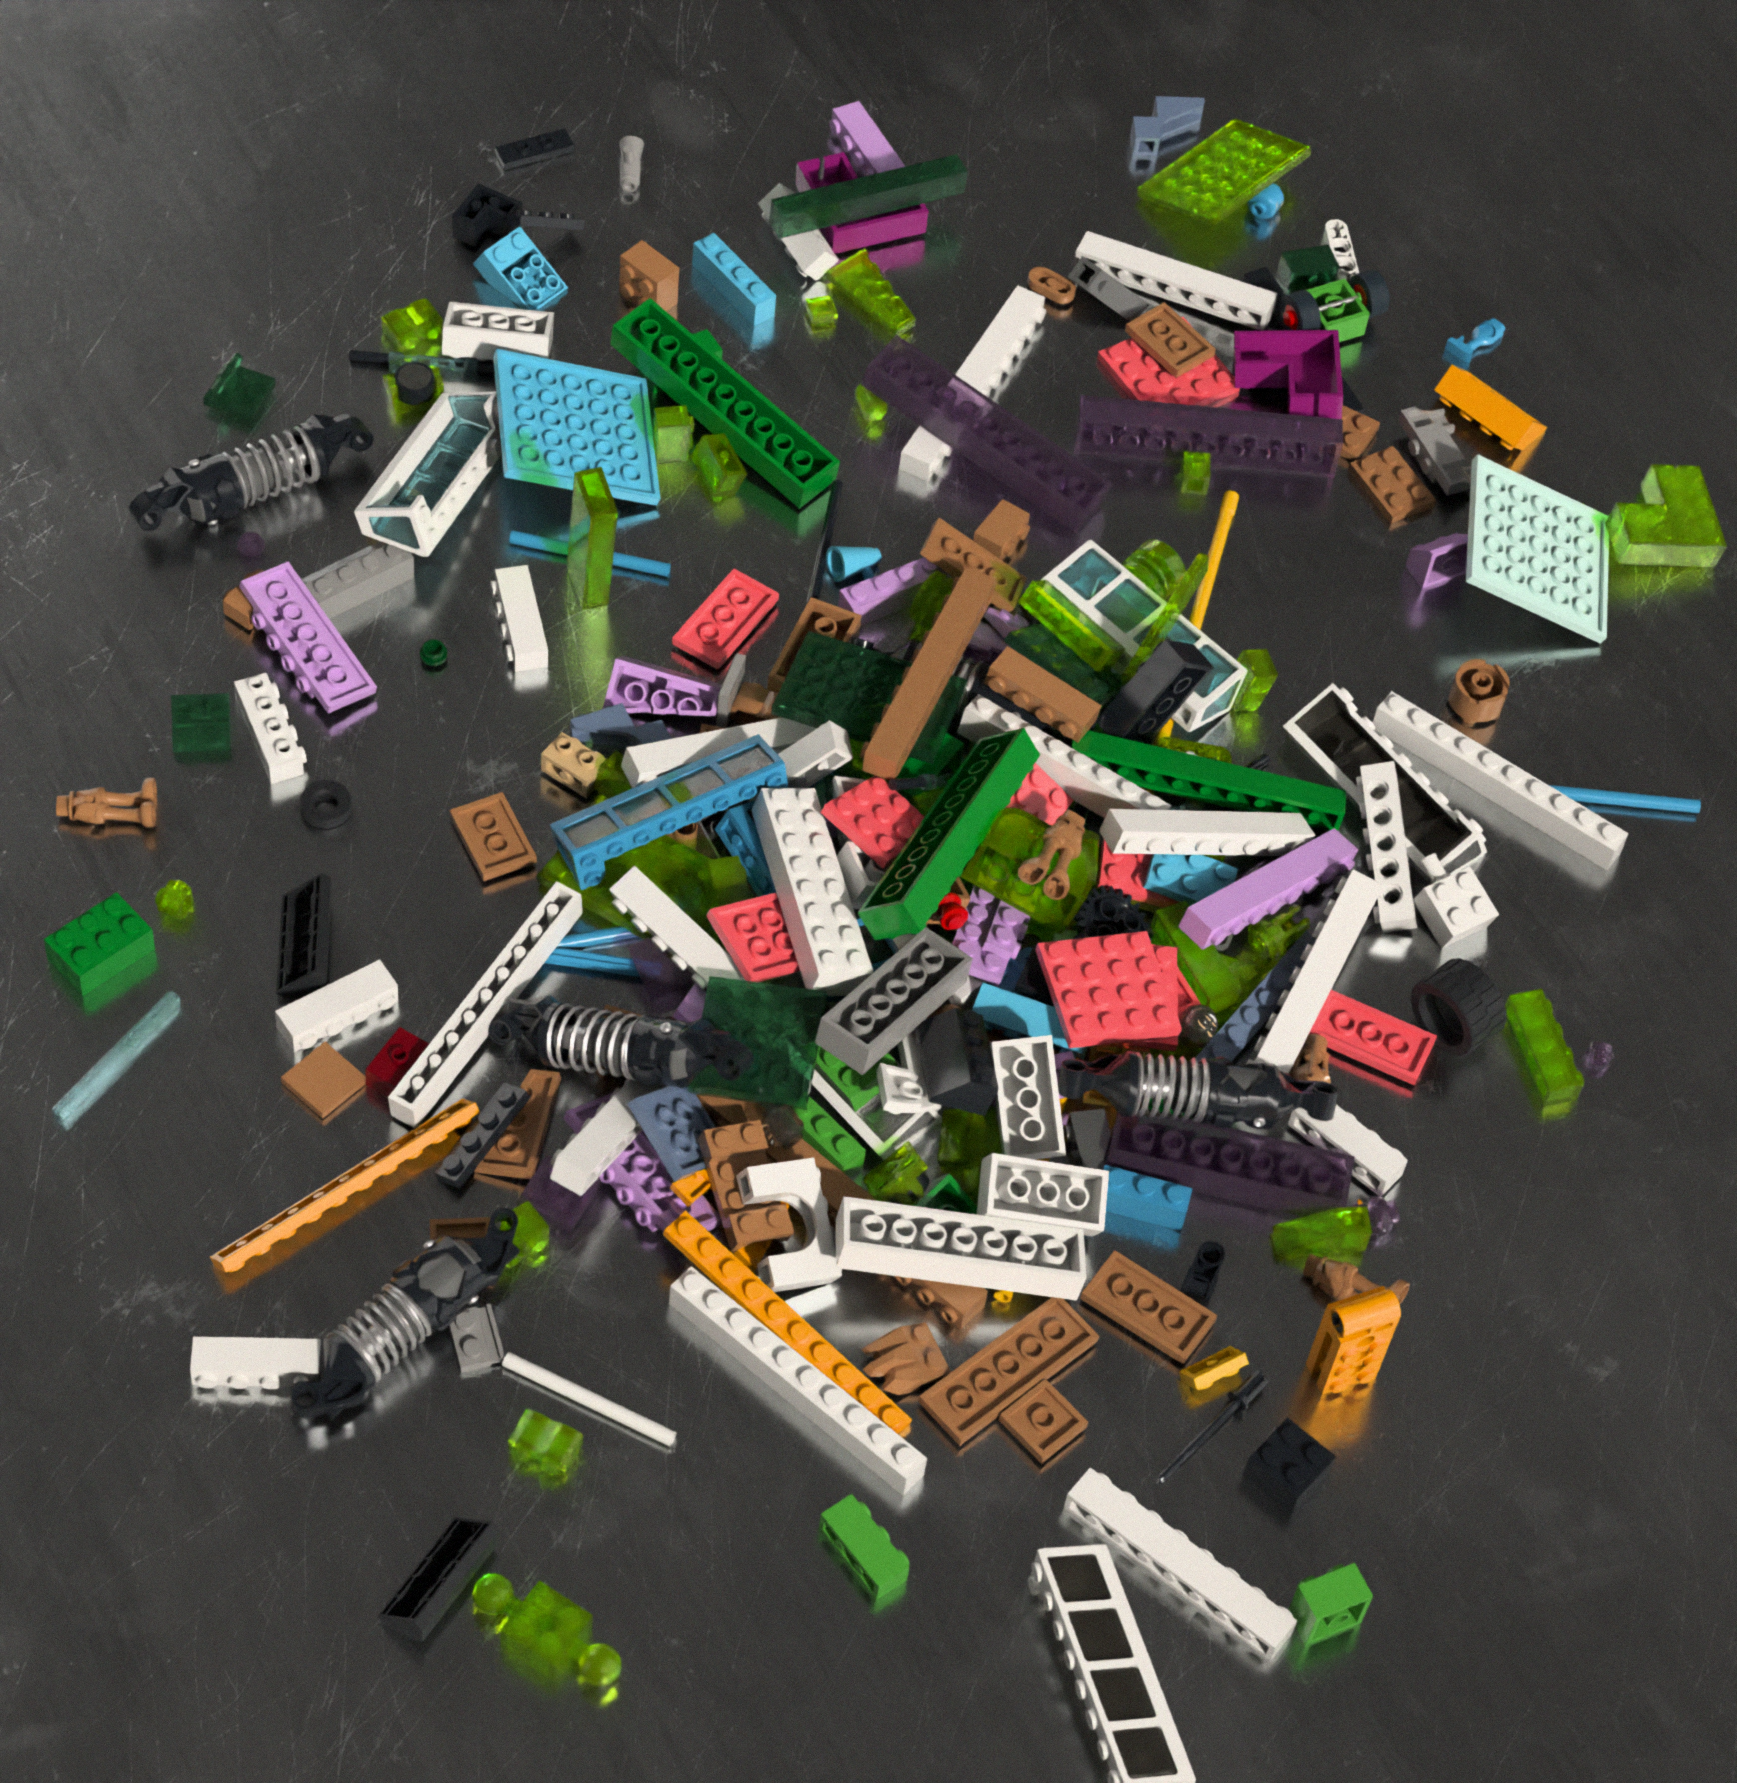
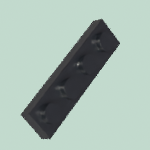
M503 1082L433 1173L436 1178L460 1189L530 1099L528 1092Z

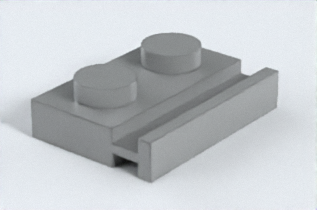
M491 1303L486 1304V1307L477 1308L476 1306L458 1310L456 1319L448 1327L460 1372L490 1367L491 1364L498 1362L502 1364L505 1354Z

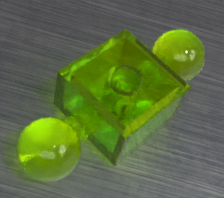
M486 1574L475 1583L472 1598L479 1611L491 1616L504 1613L510 1617L500 1630V1646L552 1681H555L571 1658L579 1662L581 1675L588 1683L594 1686L609 1685L619 1676L622 1663L620 1655L615 1648L604 1643L589 1646L584 1642L592 1632L593 1615L539 1580L523 1602L514 1596L512 1583L501 1574Z

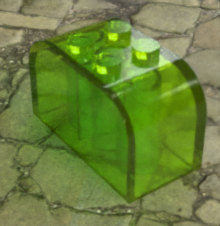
M1005 808L999 811L994 818L987 834L975 850V855L967 862L961 877L1062 934L1090 892L1098 873L1097 860L1093 853L1081 843L1082 851L1079 857L1071 860L1068 866L1067 874L1070 881V889L1066 897L1060 900L1047 897L1043 891V886L1058 861V852H1055L1046 876L1037 884L1029 885L1021 881L1018 876V869L1023 861L1037 857L1044 847L1043 834L1046 828L1052 826L1024 810Z

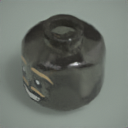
M1205 1005L1187 1007L1179 1019L1182 1030L1178 1038L1185 1047L1204 1048L1210 1043L1219 1026L1214 1011Z
M772 1104L762 1112L763 1119L761 1124L766 1139L774 1148L783 1147L784 1150H787L803 1138L804 1122L790 1105L777 1106Z

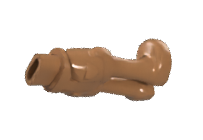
M146 778L143 781L141 790L134 793L107 792L104 787L77 791L76 796L74 791H70L69 795L57 796L56 816H69V819L72 821L79 820L94 824H104L106 820L132 821L140 823L144 827L153 828L156 825L155 809H157L156 779ZM112 806H129L139 808L123 809L113 808Z
M1066 810L1063 815L1057 818L1052 827L1046 828L1043 834L1044 847L1037 857L1029 858L1020 864L1018 876L1021 881L1029 885L1042 881L1049 870L1050 862L1055 852H1058V861L1048 875L1043 891L1047 897L1054 900L1065 898L1070 889V881L1067 874L1068 866L1071 860L1078 858L1082 851L1081 843L1085 833V828L1083 827L1085 819L1071 810Z
M1310 1254L1303 1270V1275L1313 1279V1285H1318L1335 1301L1359 1294L1354 1289L1363 1293L1381 1287V1285L1359 1274L1358 1268L1355 1265L1332 1260L1327 1256L1320 1258ZM1399 1279L1391 1286H1384L1385 1290L1391 1289L1394 1292L1400 1305L1408 1293L1410 1283Z

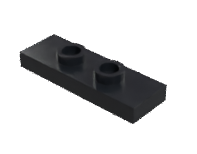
M565 128L495 147V155L504 170L574 152V143Z

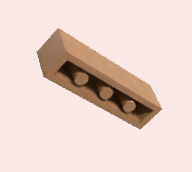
M1008 646L989 667L984 682L993 691L1002 694L1013 701L1018 707L1024 708L1035 715L1040 721L1049 724L1060 731L1065 737L1071 738L1077 743L1095 723L1101 708L1100 704Z

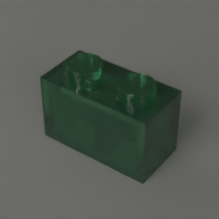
M1329 245L1282 252L1278 266V272L1287 291L1313 288L1335 282L1339 269V264Z

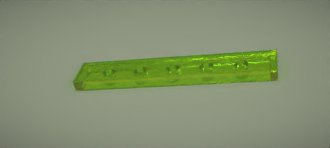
M1201 552L1196 556L1122 673L1121 687L1133 678L1137 668L1146 662L1154 653V648L1165 640L1208 572L1209 556Z

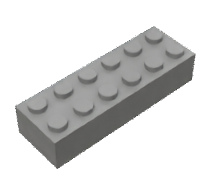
M925 927L924 930L918 933L821 1018L815 1043L861 1075L865 1074L966 983L973 958Z

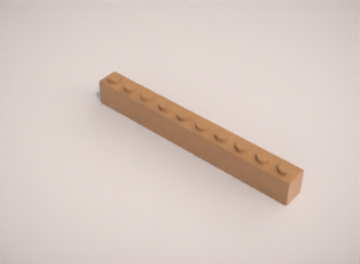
M969 568L964 569L961 577H955L951 588V595L946 594L942 603L941 613L936 612L933 618L932 630H926L922 640V648H917L912 658L913 665L906 667L902 676V685H896L893 691L891 705H885L881 715V723H875L871 733V741H866L860 754V758L864 759L862 771L889 781L897 778L991 603L997 578Z

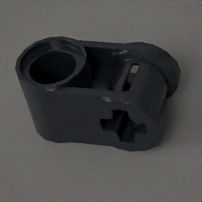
M1206 1241L1201 1244L1192 1266L1188 1269L1180 1292L1184 1294L1190 1292L1204 1298V1302H1210L1226 1254L1221 1244L1216 1241ZM1210 1257L1216 1262H1208L1204 1258Z

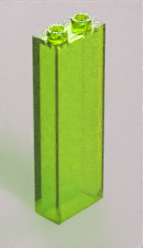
M602 467L574 472L567 569L582 610L605 606L609 603L618 512Z

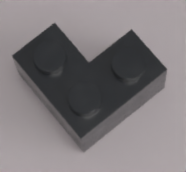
M478 183L452 215V237L472 246H476L487 231L505 237L519 227L506 225V215H516L517 210H523V202Z

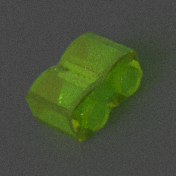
M427 298L416 300L405 308L393 310L381 318L382 331L397 351L412 349L420 341L435 339L443 332V318Z
M526 1409L508 1440L509 1451H511L514 1458L521 1462L531 1461L538 1463L540 1468L550 1475L560 1474L566 1476L583 1446V1434L565 1424L554 1422L538 1412Z

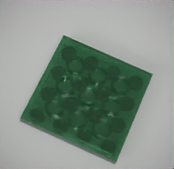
M1046 621L1009 632L1004 639L1019 654L1101 706L1112 702L1119 694L1120 688L1127 682L1119 673H1112L1105 667L1106 663L1096 655L1091 656L1084 650L1085 646L1075 638L1070 639L1063 633L1064 629L1056 622Z
M710 976L702 1018L710 1022L717 1030L731 1032V1038L741 1042L751 1050L754 1056V1063L749 1070L734 1081L723 1079L712 1064L707 1065L688 1086L687 1091L694 1095L807 1110L819 1047L815 1043L820 1020L825 1014L828 998L827 992Z

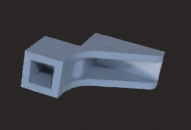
M1156 96L1152 117L1133 116L1130 133L1132 155L1157 156L1159 143L1163 137L1201 122L1205 99Z
M623 703L606 706L601 710L589 714H581L576 718L570 719V737L577 738L583 745L626 750L627 747L672 739L662 720L652 723L648 722L635 728Z

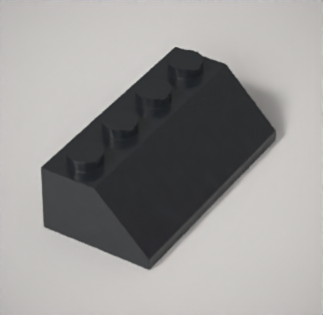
M954 1008L924 1020L915 1028V1034L929 1102L985 1116L999 1087L983 1015L972 1010Z

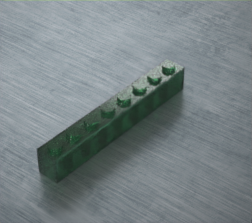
M955 154L771 199L769 223L778 238L781 239L963 194L968 171L959 156Z

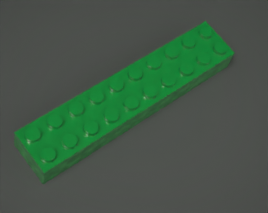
M651 298L613 325L610 345L799 509L836 480L840 460Z
M1024 728L980 738L858 911V915L874 940L894 939L909 933L914 935L925 929L927 921L937 911L939 903L950 892L952 884L963 873V868L975 855V850L986 839L988 831L999 820V815L1011 802V797L1022 786V781L1032 771L1033 765L1040 756Z

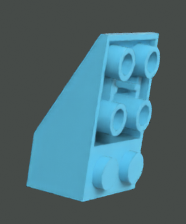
M520 226L485 250L473 263L490 286L521 309L538 311L568 289L567 285Z

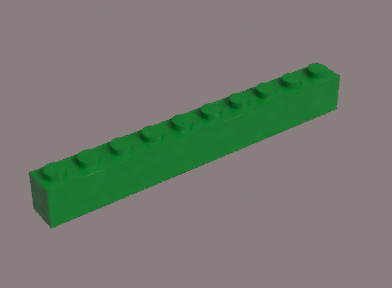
M1090 730L1087 731L1079 743L1070 738L1068 744L1074 750L1142 788L1245 812L1301 813L1310 827L1327 831L1334 828L1337 831L1339 830L1346 811V790Z

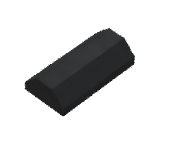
M324 873L315 876L282 895L276 994L284 998H302L327 986L332 889L331 877Z
M455 1517L379 1613L378 1618L387 1627L407 1640L423 1642L499 1544L500 1530L492 1521Z

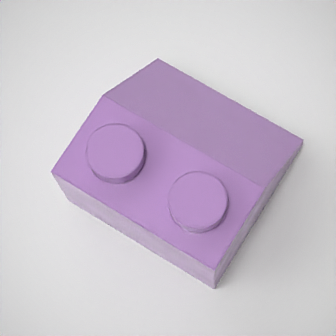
M1455 533L1446 537L1442 536L1435 541L1424 545L1419 544L1410 549L1406 568L1421 589L1466 573L1468 534Z

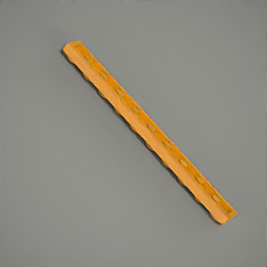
M461 1099L210 1256L214 1267L226 1273L234 1272L245 1265L244 1261L252 1256L266 1253L274 1242L291 1237L301 1225L318 1220L322 1216V1212L328 1208L342 1205L347 1201V1196L355 1191L369 1188L373 1184L374 1179L394 1172L398 1168V1164L406 1159L410 1160L418 1157L423 1153L422 1149L431 1143L436 1144L445 1140L448 1137L447 1133L455 1128H462L470 1124L472 1118L480 1113L476 1103Z
M686 1210L664 1230L663 1236L731 1299L898 1435L910 1425L912 1419Z

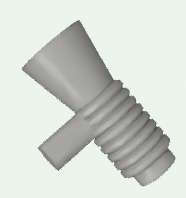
M626 136L619 142L622 157L620 185L624 191L634 192L640 185V158L644 142L639 137Z

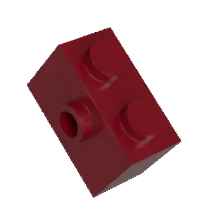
M399 1027L365 1069L366 1086L388 1097L430 1043Z

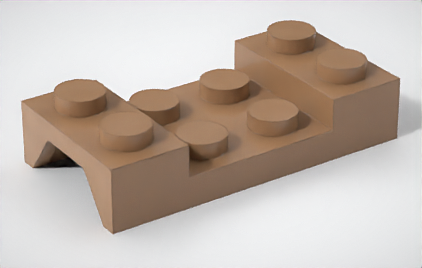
M756 1120L703 1130L698 1138V1143L730 1251H737L753 1242L774 1238L781 1242L788 1241L793 1235L794 1230L786 1204L781 1205L780 1201H766L743 1205L736 1175L745 1168L769 1164L765 1153L769 1147L761 1121Z

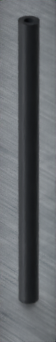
M834 480L832 483L807 603L810 597L819 599L826 566V553L830 547L843 483L840 480Z

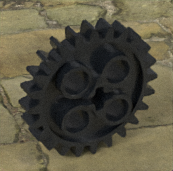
M1102 885L1096 889L1089 890L1078 898L1079 903L1073 906L1076 912L1071 915V918L1077 923L1070 927L1078 933L1073 939L1147 931L1146 929L1151 924L1143 921V918L1147 915L1146 913L1138 912L1140 904H1131V895L1124 898L1122 889L1114 892L1113 886L1105 889ZM1147 932L1150 939L1154 937L1153 934Z

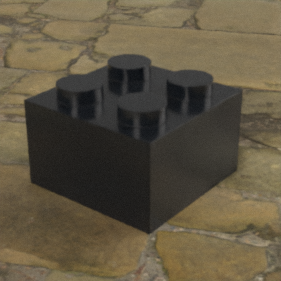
M1287 1417L1248 1458L1243 1476L1292 1515L1330 1474L1336 1456Z

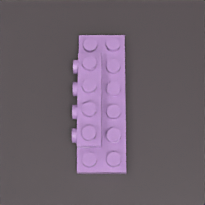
M289 562L241 580L239 588L254 608L251 616L253 625L257 630H264L267 635L266 641L272 651L278 650L282 656L281 663L283 668L287 672L292 671L294 673L296 685L301 693L307 692L310 698L316 697L325 711L331 713L376 692L377 686Z
M988 848L970 893L971 899L966 908L968 919L961 928L957 929L952 945L973 958L968 975L999 987L1009 959L1015 960L1022 944L1017 942V940H1023L1028 925L1023 924V922H1029L1035 908L1030 906V904L1035 905L1041 889L1036 888L1037 884L1029 885L1021 881L1018 876V869L1022 862L1019 863L1015 859Z
M612 1094L567 1110L563 1118L564 1121L578 1134L587 1118L593 1119L599 1106L603 1102L607 1104ZM643 1130L599 1177L603 1183H609L616 1190L617 1199L621 1204H628L632 1208L637 1222L641 1226L647 1225L652 1232L658 1229L664 1232L685 1210L707 1231L719 1227L722 1222L720 1214L703 1195L688 1207L670 1189L674 1181L665 1170L663 1162L655 1149L650 1145L649 1139Z

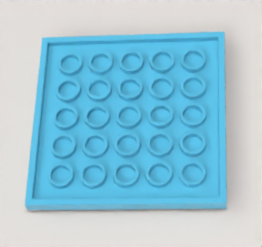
M496 349L493 360L505 478L657 506L660 501V491L646 378Z

